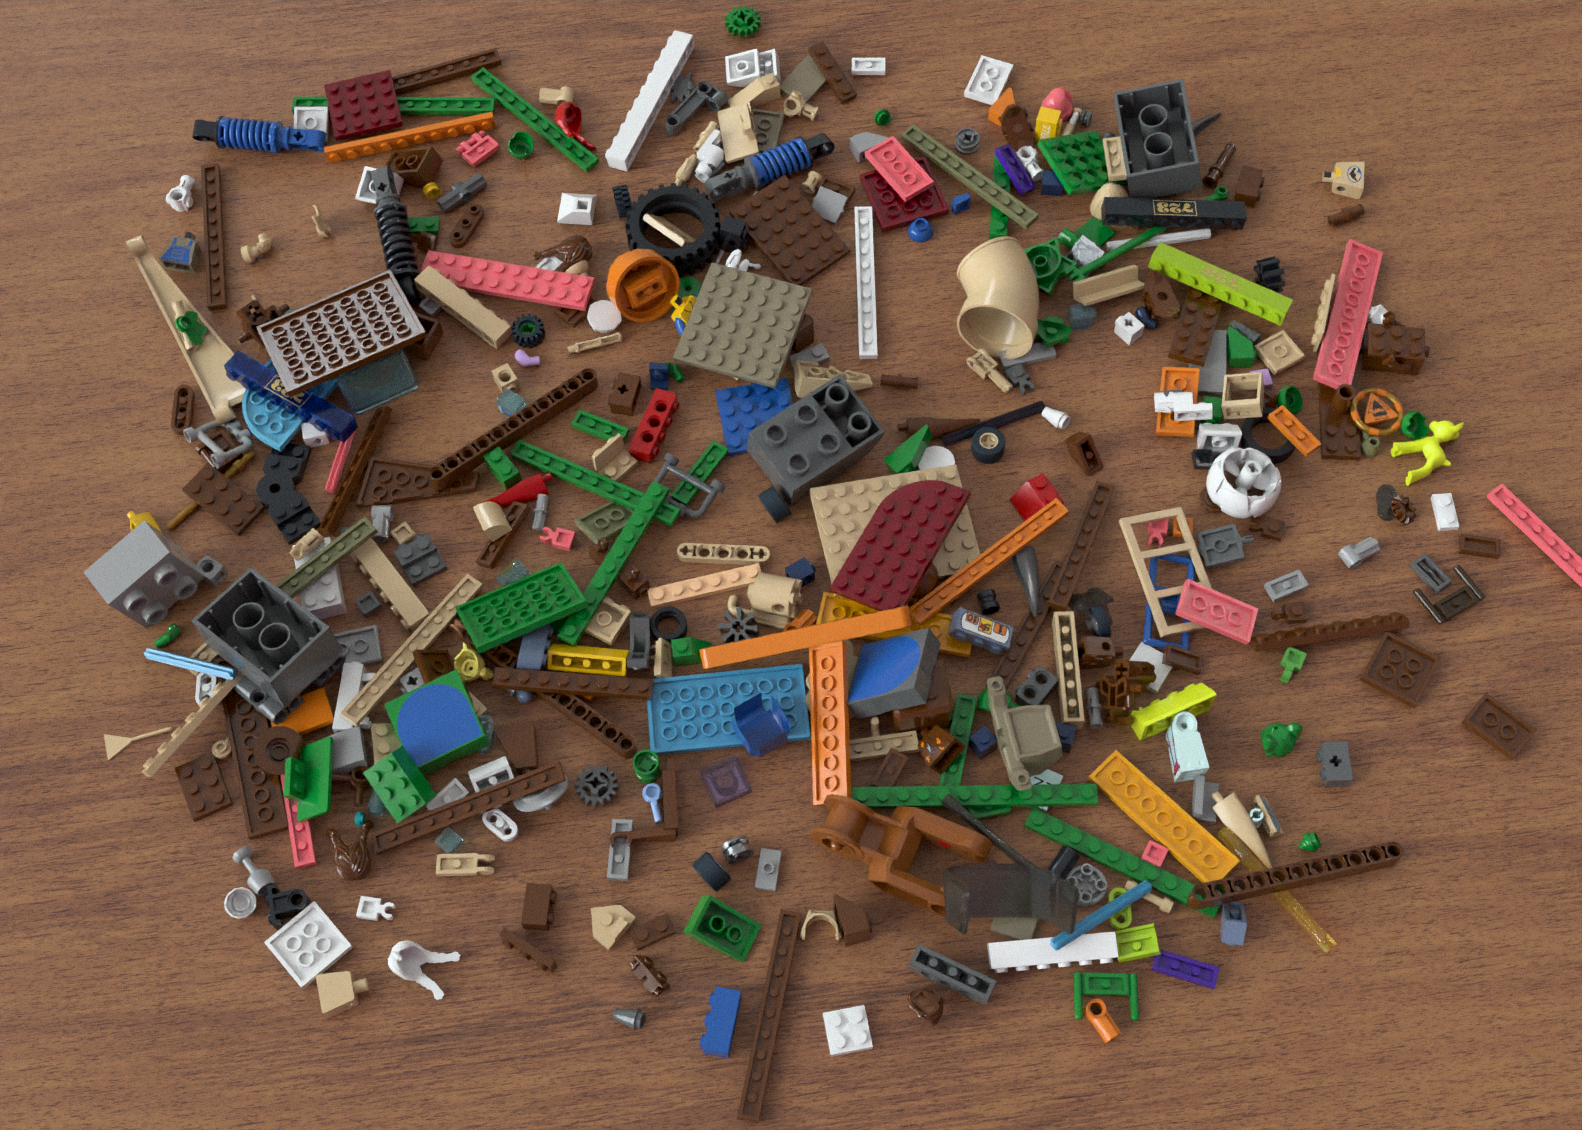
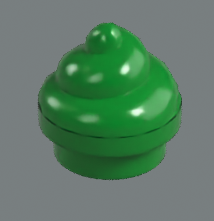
M886 109L876 111L874 115L875 123L879 126L888 125L891 121L890 112Z
M1315 832L1303 834V839H1301L1299 849L1308 852H1316L1318 848L1322 847Z

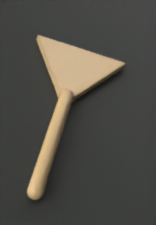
M172 727L132 738L104 734L108 761L133 741L171 731Z

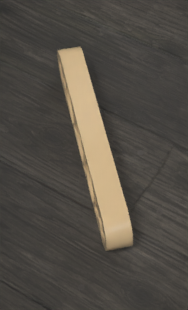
M682 543L677 548V556L682 562L736 565L759 563L762 566L770 561V551L764 546ZM684 550H688L687 555H683ZM702 550H708L710 552V554L707 557H701L699 555L700 551ZM725 550L729 555L721 558L718 556L720 551ZM741 551H745L748 554V556L744 559H741L737 556V554ZM760 553H764L763 559L759 558Z

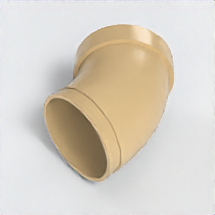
M1010 236L998 237L973 249L958 266L957 278L966 292L967 299L957 318V329L962 339L974 350L978 351V349L983 348L990 357L1000 359L999 351L1007 350L1006 353H1002L1004 354L1003 358L1015 359L1025 355L1031 349L1038 331L1039 290L1032 264L1019 241Z

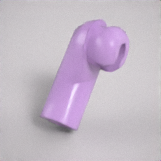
M522 349L516 351L515 359L522 366L540 365L539 356L529 357Z

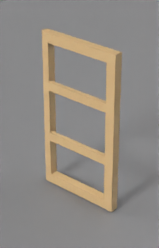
M1182 507L1121 518L1119 523L1160 637L1206 628L1194 622L1167 626L1158 599L1181 594L1183 585L1155 591L1143 560L1189 551L1200 581L1197 583L1212 589ZM1176 517L1185 543L1140 552L1131 526Z

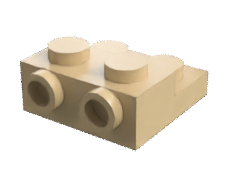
M606 596L585 632L612 646L619 633H623L629 624L631 611L627 606L618 605Z

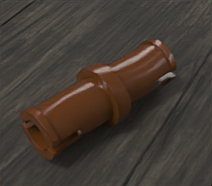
M1358 204L1349 209L1344 208L1341 212L1328 216V224L1333 227L1344 221L1347 223L1352 218L1363 215L1365 213L1362 204Z
M882 374L880 386L917 390L918 378L902 377L900 374L898 376Z

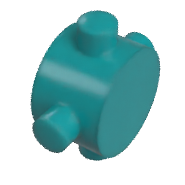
M358 811L355 815V825L361 828L366 821V814Z

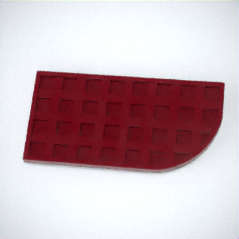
M939 480L917 481L893 491L878 506L830 586V591L877 611L907 606L970 498V491Z

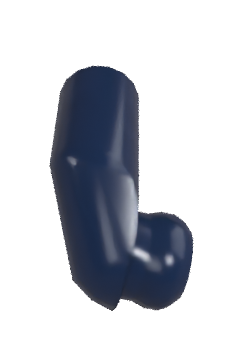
M1138 307L1135 311L1136 318L1145 327L1154 330L1157 321L1148 318L1145 307Z

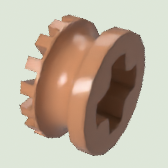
M455 619V623L450 624L449 627L456 635L462 638L464 636L463 633L467 631L463 624H461L462 622Z

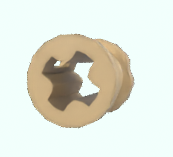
M810 171L807 180L801 184L802 190L807 194H814L816 186L822 180L821 175Z

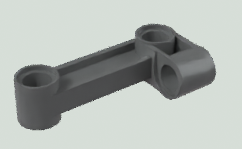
M700 81L691 94L671 114L666 116V134L677 136L686 123L704 105L713 112H718L728 102L727 94L707 81Z

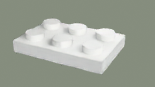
M982 55L965 89L964 97L993 105L1005 88L1013 70V64Z

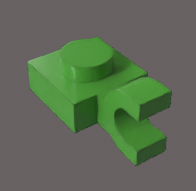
M1287 647L1280 663L1281 666L1285 667L1280 679L1281 682L1287 684L1293 671L1299 673L1307 653Z

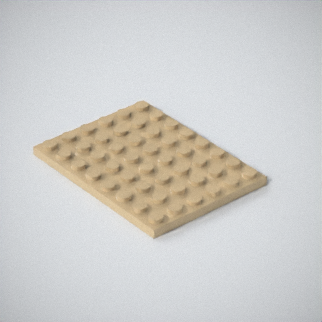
M957 465L810 488L809 493L831 584L878 506L889 494L902 486L923 480L944 481L962 488ZM967 503L933 560L939 579L953 576L980 555Z

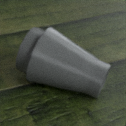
M616 1008L613 1013V1020L634 1030L642 1029L646 1021V1013L642 1012L641 1009Z

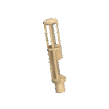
M617 332L616 334L580 343L576 342V344L567 348L569 354L574 352L580 353L581 351L603 347L616 342L621 343L623 337L620 332Z

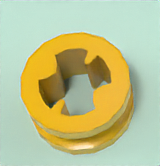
M434 182L428 183L423 188V193L429 200L436 199L441 193Z

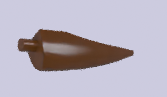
M915 417L907 418L906 423L897 424L898 431H906L907 438L909 439L923 426L928 425L932 434L931 439L974 425L980 422V419Z

